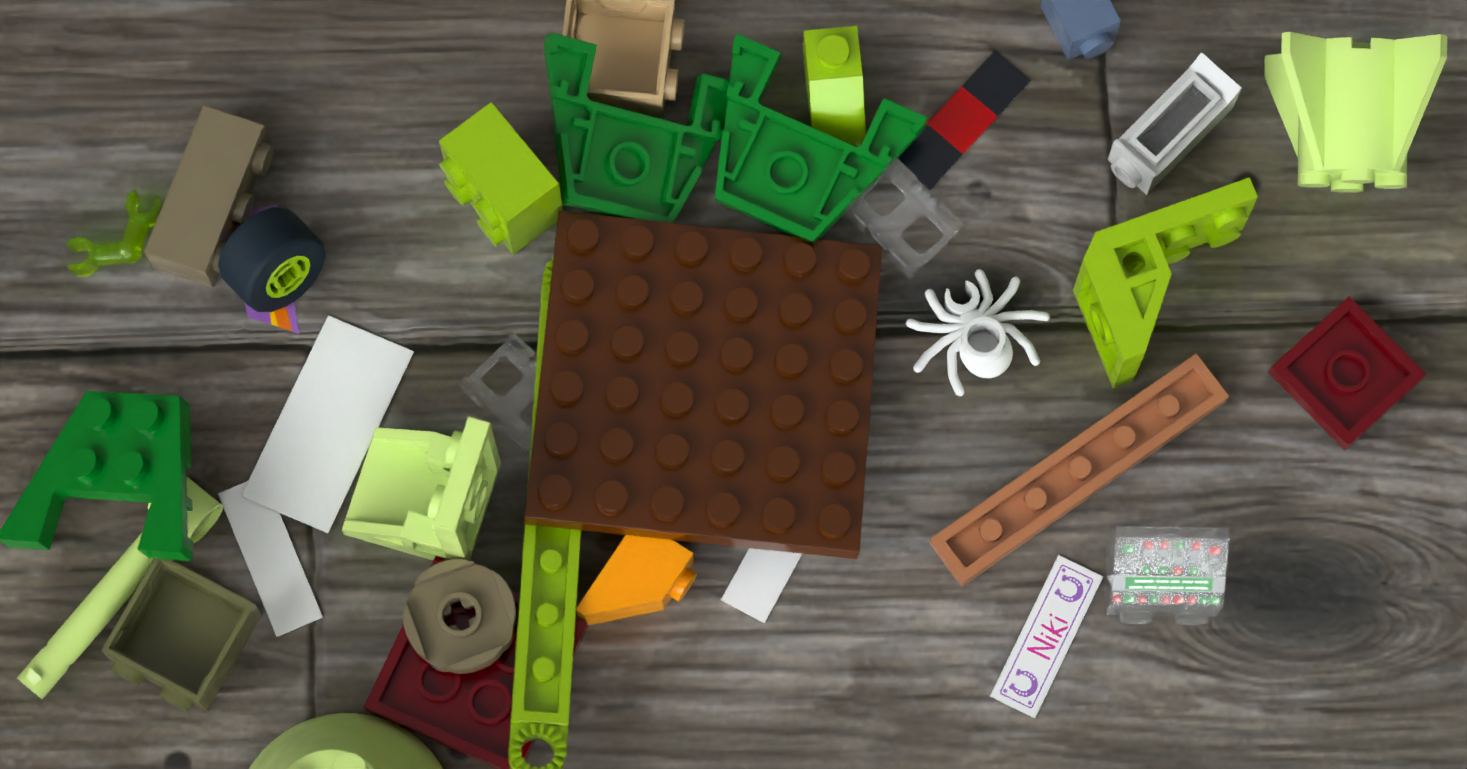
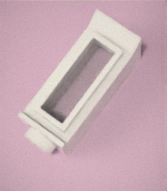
M1201 52L1189 69L1118 140L1116 139L1113 142L1108 161L1112 163L1111 169L1115 176L1130 188L1137 186L1148 195L1234 108L1241 87Z

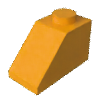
M625 535L577 606V618L587 622L588 625L664 610L671 598L680 602L697 576L691 570L694 565V553L674 540Z

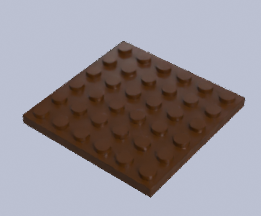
M559 211L524 524L857 559L860 553L882 246L818 239L812 244L796 236Z

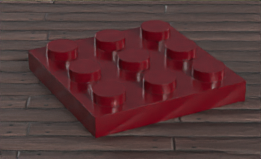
M435 556L431 567L446 560ZM510 589L517 611V622L511 646L494 663L475 672L457 674L437 671L415 652L408 640L403 624L364 705L365 710L491 767L511 769L508 751L520 593ZM461 602L451 605L452 615L444 618L445 624L447 626L456 625L459 631L469 628V620L476 616V610L474 608L464 609ZM576 617L573 659L588 628L587 622ZM535 740L528 741L521 748L522 758H524L525 762Z

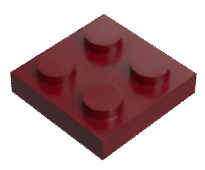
M1350 296L1271 366L1268 371L1344 451L1423 380L1426 375Z

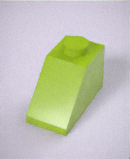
M857 26L804 30L802 54L810 127L858 147L866 136L863 73Z

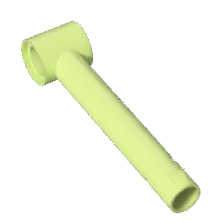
M187 477V497L192 500L193 511H187L188 538L194 544L216 523L223 510V505ZM142 533L50 638L47 645L38 652L17 677L20 682L41 699L48 694L66 673L69 666L78 659L136 591L154 558H148L137 550Z

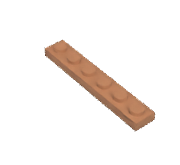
M1196 353L931 537L929 544L959 585L963 587L1226 403L1229 395Z

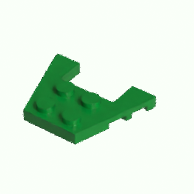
M552 32L546 35L543 46L563 205L604 216L674 223L703 171L701 168L716 141L722 137L728 99L727 90L730 80L704 73L696 77L686 126L589 100L587 93L597 45Z
M736 34L733 40L732 66L727 90L728 99L724 131H722L715 201L783 233L799 237L813 244L828 232L925 130L928 124V117L883 98L862 144L856 147L761 105L760 103L782 59L781 52Z
M86 391L0 529V542L9 548L50 551L62 508L67 498L144 502L151 504L137 550L148 558L192 561L194 551L193 541L188 538L187 511H193L192 500L187 497L186 469L192 467L190 404L182 397L176 395Z

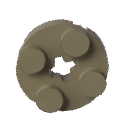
M452 559L433 565L425 570L414 583L415 587L409 593L408 601L405 602L403 610L404 629L415 652L437 671L462 674L481 670L494 663L511 646L517 622V611L510 588L499 574L485 566L475 564L474 561ZM457 602H461L464 609L474 608L476 610V616L469 620L470 627L459 631L456 625L447 626L444 618L452 615L451 605Z

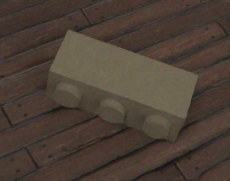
M203 105L144 251L153 268L212 288L214 287L220 273L218 261L221 250L229 236L237 229L238 224H242L250 218L255 201V195L251 194L257 176H265L272 162L274 146L270 145L271 141L263 124Z

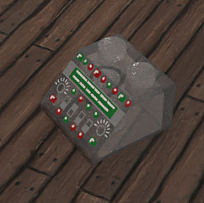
M1116 526L1104 550L1105 615H1119V622L1126 624L1150 623L1153 621V616H1175V623L1182 625L1208 623L1209 617H1216L1224 604L1230 528Z

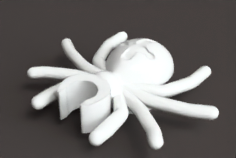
M981 269L975 271V277L983 297L980 305L978 288L967 280L965 281V291L971 300L962 305L955 303L951 299V293L947 288L944 298V309L932 289L926 290V299L936 316L941 321L949 324L925 323L908 319L906 325L917 331L949 334L941 337L921 355L913 366L914 371L917 373L921 372L931 358L945 346L952 343L947 350L948 378L955 394L963 396L965 390L958 377L957 352L959 351L965 367L975 376L980 378L997 377L1008 369L1013 356L1011 342L1005 333H1009L1025 349L1032 365H1039L1040 358L1032 342L1015 326L1002 322L1024 319L1048 321L1050 314L1035 310L1007 311L997 314L1018 290L1020 284L1019 277L1014 276L1011 279L1008 288L991 307L990 305L993 302L992 291L985 272Z

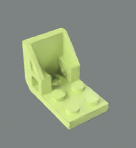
M468 417L463 433L454 431L452 437L430 431L376 427L344 521L343 534L429 560H434L435 556L444 560H471L501 466L491 424Z

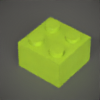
M492 102L439 140L444 159L439 163V166L447 177L444 180V184L461 206L466 205L468 202L472 204L480 217L477 220L478 226L495 247L503 242L514 255L557 223L558 212L563 211L559 183Z

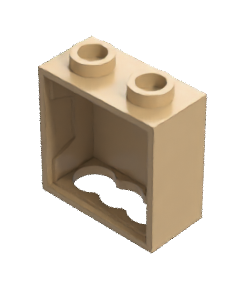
M675 0L566 1L562 35L597 45L587 93L589 100L659 118H664L666 100L676 101L679 69L670 68L672 50H682L685 19L676 18Z

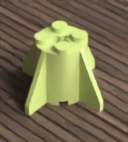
M1295 32L1282 33L1281 54L1265 55L1264 77L1298 157V186L1328 187L1331 181V191L1362 192L1364 183L1375 182V188L1400 189L1407 187V153L1447 59V35L1437 34L1396 40L1371 38V43L1352 42V37L1325 39Z

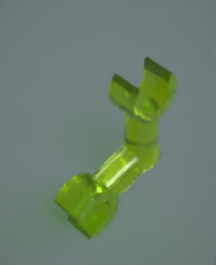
M133 190L128 195L125 206L130 218L120 242L93 245L90 240L84 237H76L66 242L65 244L71 252H89L87 260L83 263L67 266L71 274L77 277H86L94 273L102 265L133 264L137 262L141 257L142 246L150 226L155 225L162 209L163 203L160 197L156 196L152 209L142 214L136 212L140 202V197L136 190Z

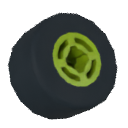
M272 207L257 212L245 220L229 236L221 250L218 268L222 279L249 307L257 312H273L288 306L300 298L313 285L323 268L326 253L323 242L295 213L288 208Z

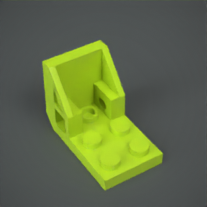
M1250 177L1095 232L1083 258L1073 293L1113 389L1134 381L1145 355L1172 275L1169 264L1184 259L1190 254L1189 249L1209 242L1211 248L1220 247L1240 237V231L1243 230L1258 198Z

